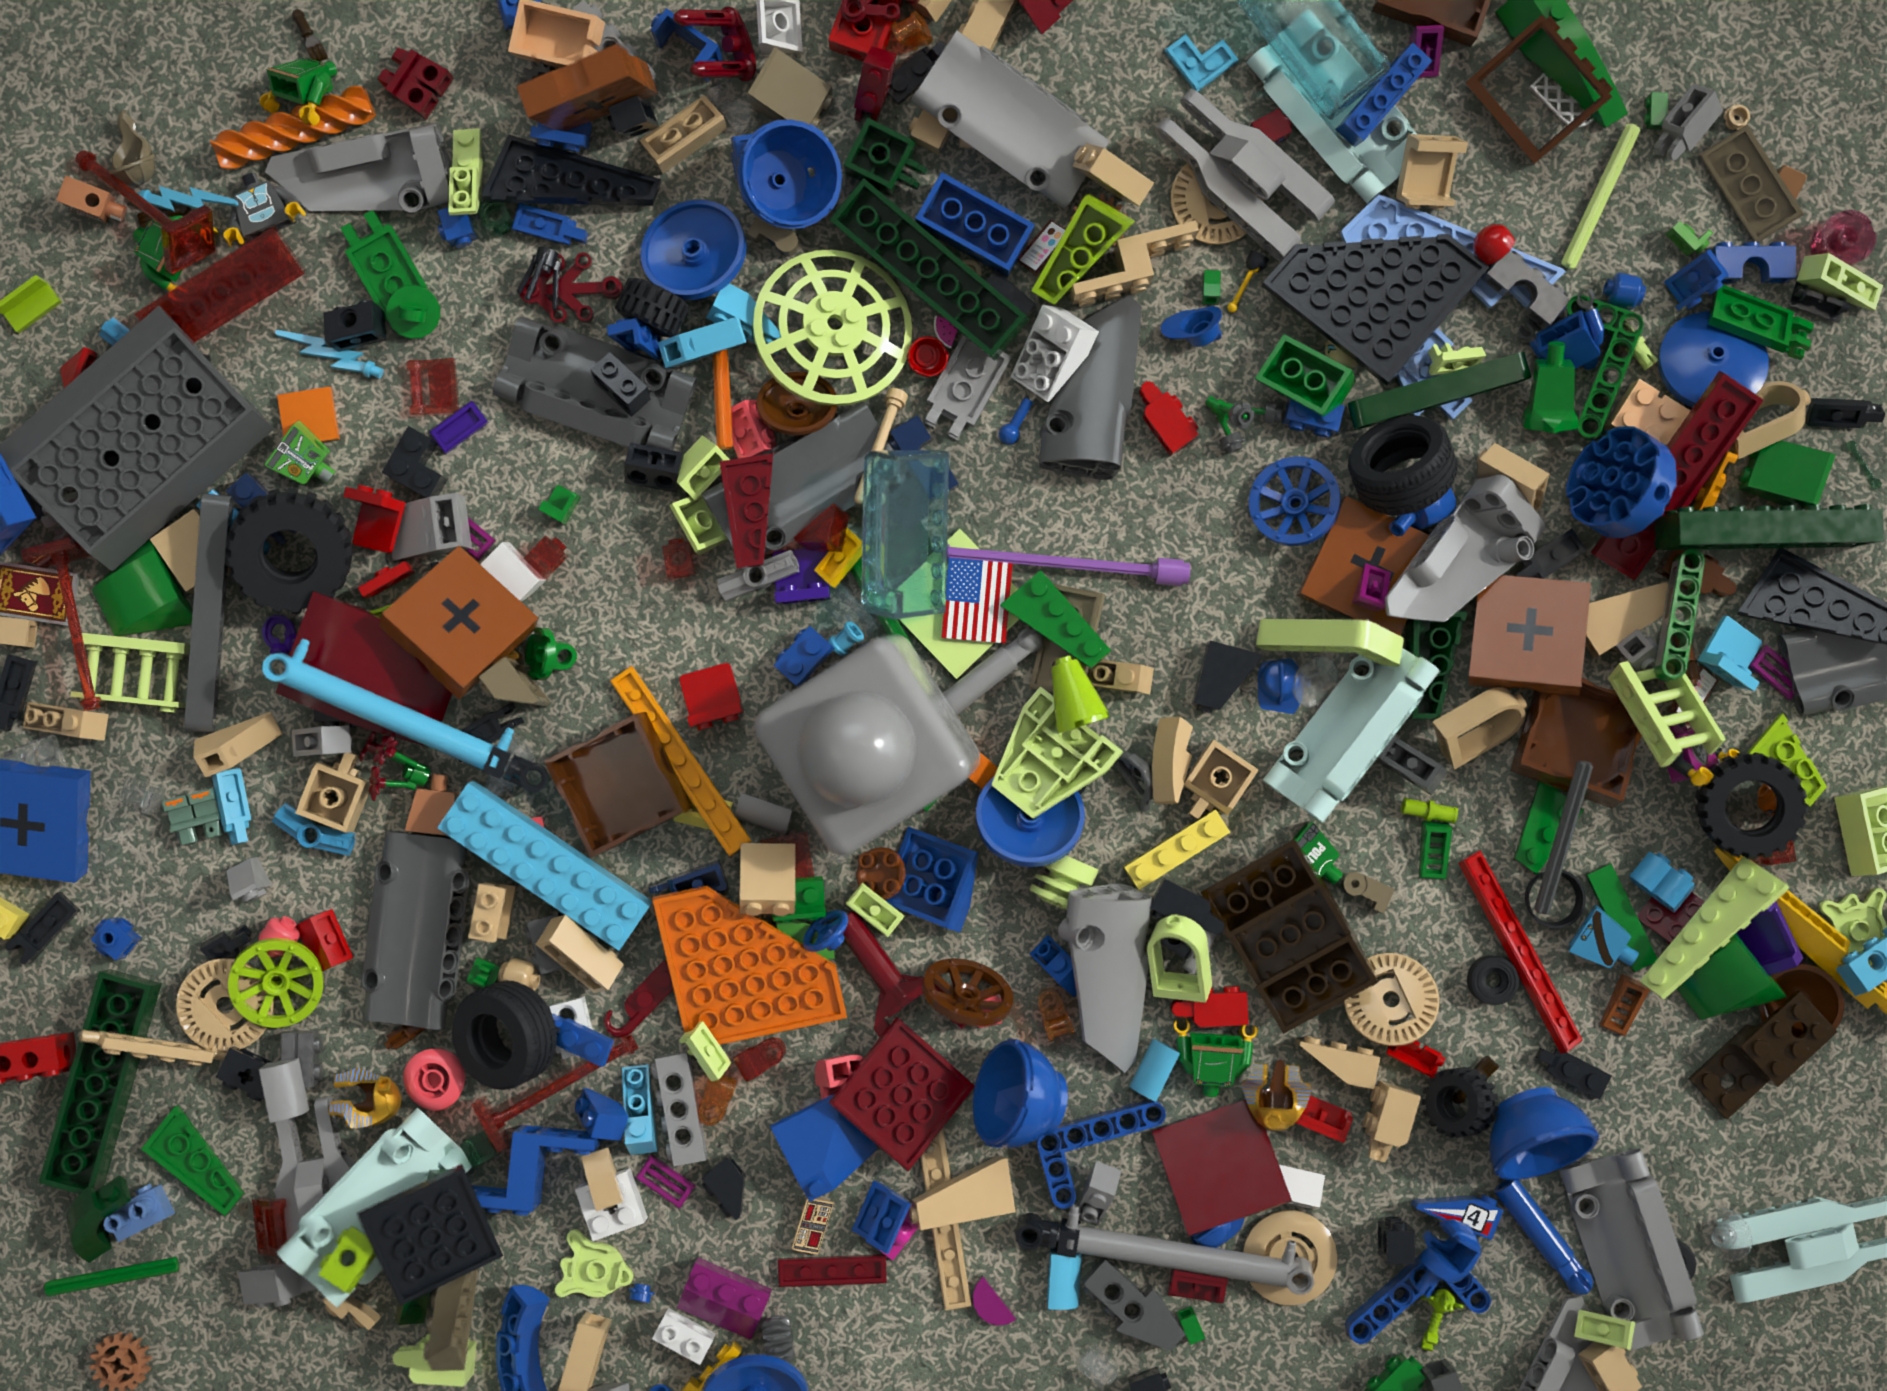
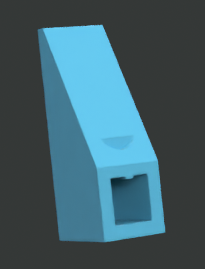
M729 283L717 293L706 318L713 323H718L739 316L745 339L755 343L752 325L756 302L749 293ZM763 312V337L765 343L768 344L781 338L779 330Z
M738 316L676 335L658 342L665 368L685 365L744 344L746 339Z
M649 1064L622 1067L623 1106L629 1116L624 1130L625 1145L630 1155L657 1152V1133Z

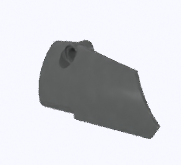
M1131 295L1109 305L1084 320L1085 323L1099 331L1089 355L1053 397L1047 418L1040 429L1042 439L1039 467L1050 471L1098 480L1113 479L1121 469L1126 419L1129 416L1132 405L1142 307ZM1050 425L1056 426L1060 432H1054Z

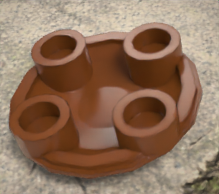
M878 847L859 856V865L856 873L858 887L864 883L884 900L892 898L899 892L904 884L906 871L904 862L898 853L890 848Z

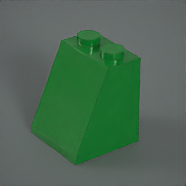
M1780 440L1747 455L1750 457L1748 465L1744 466L1740 472L1738 481L1741 482L1739 490L1782 506L1795 505L1796 509L1809 505H1818L1836 455Z

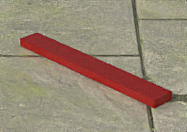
M1478 850L1461 860L1458 864L1511 963L1515 967L1560 1054L1567 1053L1583 1039L1481 850Z

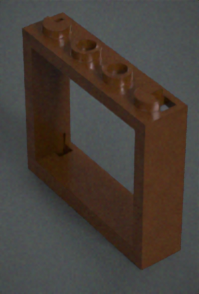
M1543 15L1537 18L1465 82L1534 164L1539 162L1613 98L1610 95L1613 88L1603 77L1598 81L1592 74L1596 68L1586 57L1580 60L1574 53L1578 47L1568 36L1563 40L1557 33L1560 29L1559 25L1551 16L1545 19ZM1540 29H1543L1600 95V98L1538 150L1481 82Z

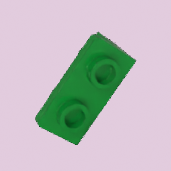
M823 876L795 878L794 914H787L785 916L771 914L772 921L788 923L794 919L817 920L820 917H825Z

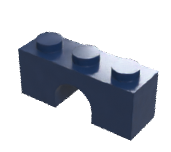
M918 415L890 431L892 439L888 441L896 454L901 452L906 461L902 465L911 476L915 475L919 482L917 486L925 499L928 498L932 503L959 487L956 478L945 461L937 466L928 467L919 460L918 454L920 449L931 442V437Z

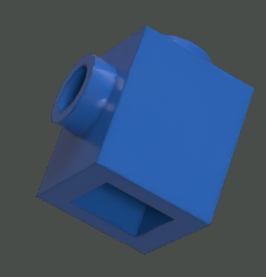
M449 207L438 210L441 225H438V230L443 241L447 240L452 247L463 248L471 245L472 240L477 239L470 214L450 216L448 213Z

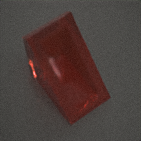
M833 503L798 533L794 539L810 551L842 552L849 515Z

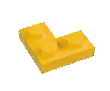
M833 517L825 522L815 534L831 550L814 571L834 588L869 547L837 517Z

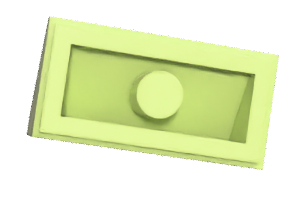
M864 883L846 901L848 907L887 937L905 917V915Z

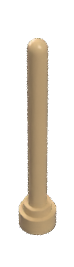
M889 388L885 397L887 410L854 497V501L857 504H862L865 501L896 413L905 407L908 395L901 389Z

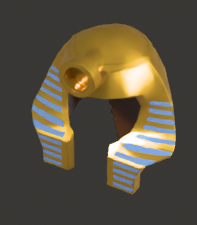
M1278 1060L1275 1064L1270 1087L1262 1089L1267 1084L1268 1065L1253 1064V1072L1250 1079L1242 1082L1241 1085L1249 1109L1257 1122L1263 1127L1272 1131H1282L1293 1126L1302 1115L1307 1106L1312 1088L1310 1084L1302 1082L1299 1075V1066H1287L1283 1060Z
M354 1068L345 1073L335 1074V1088L357 1085L366 1094V1100L359 1104L353 1105L348 1100L330 1103V1116L337 1115L341 1119L345 1118L348 1128H365L379 1125L398 1113L401 1106V1093L396 1083L391 1081L389 1077H383L362 1068Z

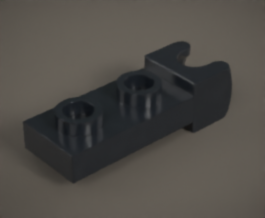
M57 892L20 933H17L7 943L6 949H18L20 946H23L25 954L20 959V962L24 965L31 964L77 915L80 909L62 892Z

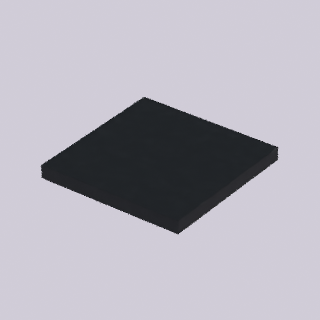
M462 1164L357 1213L400 1306L503 1257L502 1251Z

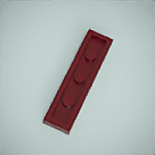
M886 1255L778 1258L779 1287L887 1283Z

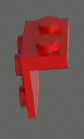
M359 484L357 489L345 487L343 497L362 503L352 543L360 547L390 554L394 549L406 502L393 499V493L381 489H376V493H373V488Z
M722 663L687 673L680 677L679 681L689 713L687 719L690 727H697L698 731L713 727L712 722L723 719V723H729L739 720L738 715L744 713L733 670L729 663Z

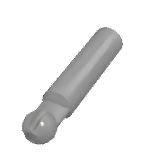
M1032 627L1023 629L1018 634V637L1005 648L1000 647L947 689L943 695L956 715L1015 670L1017 664L1026 656L1037 652L1042 647L1043 636Z

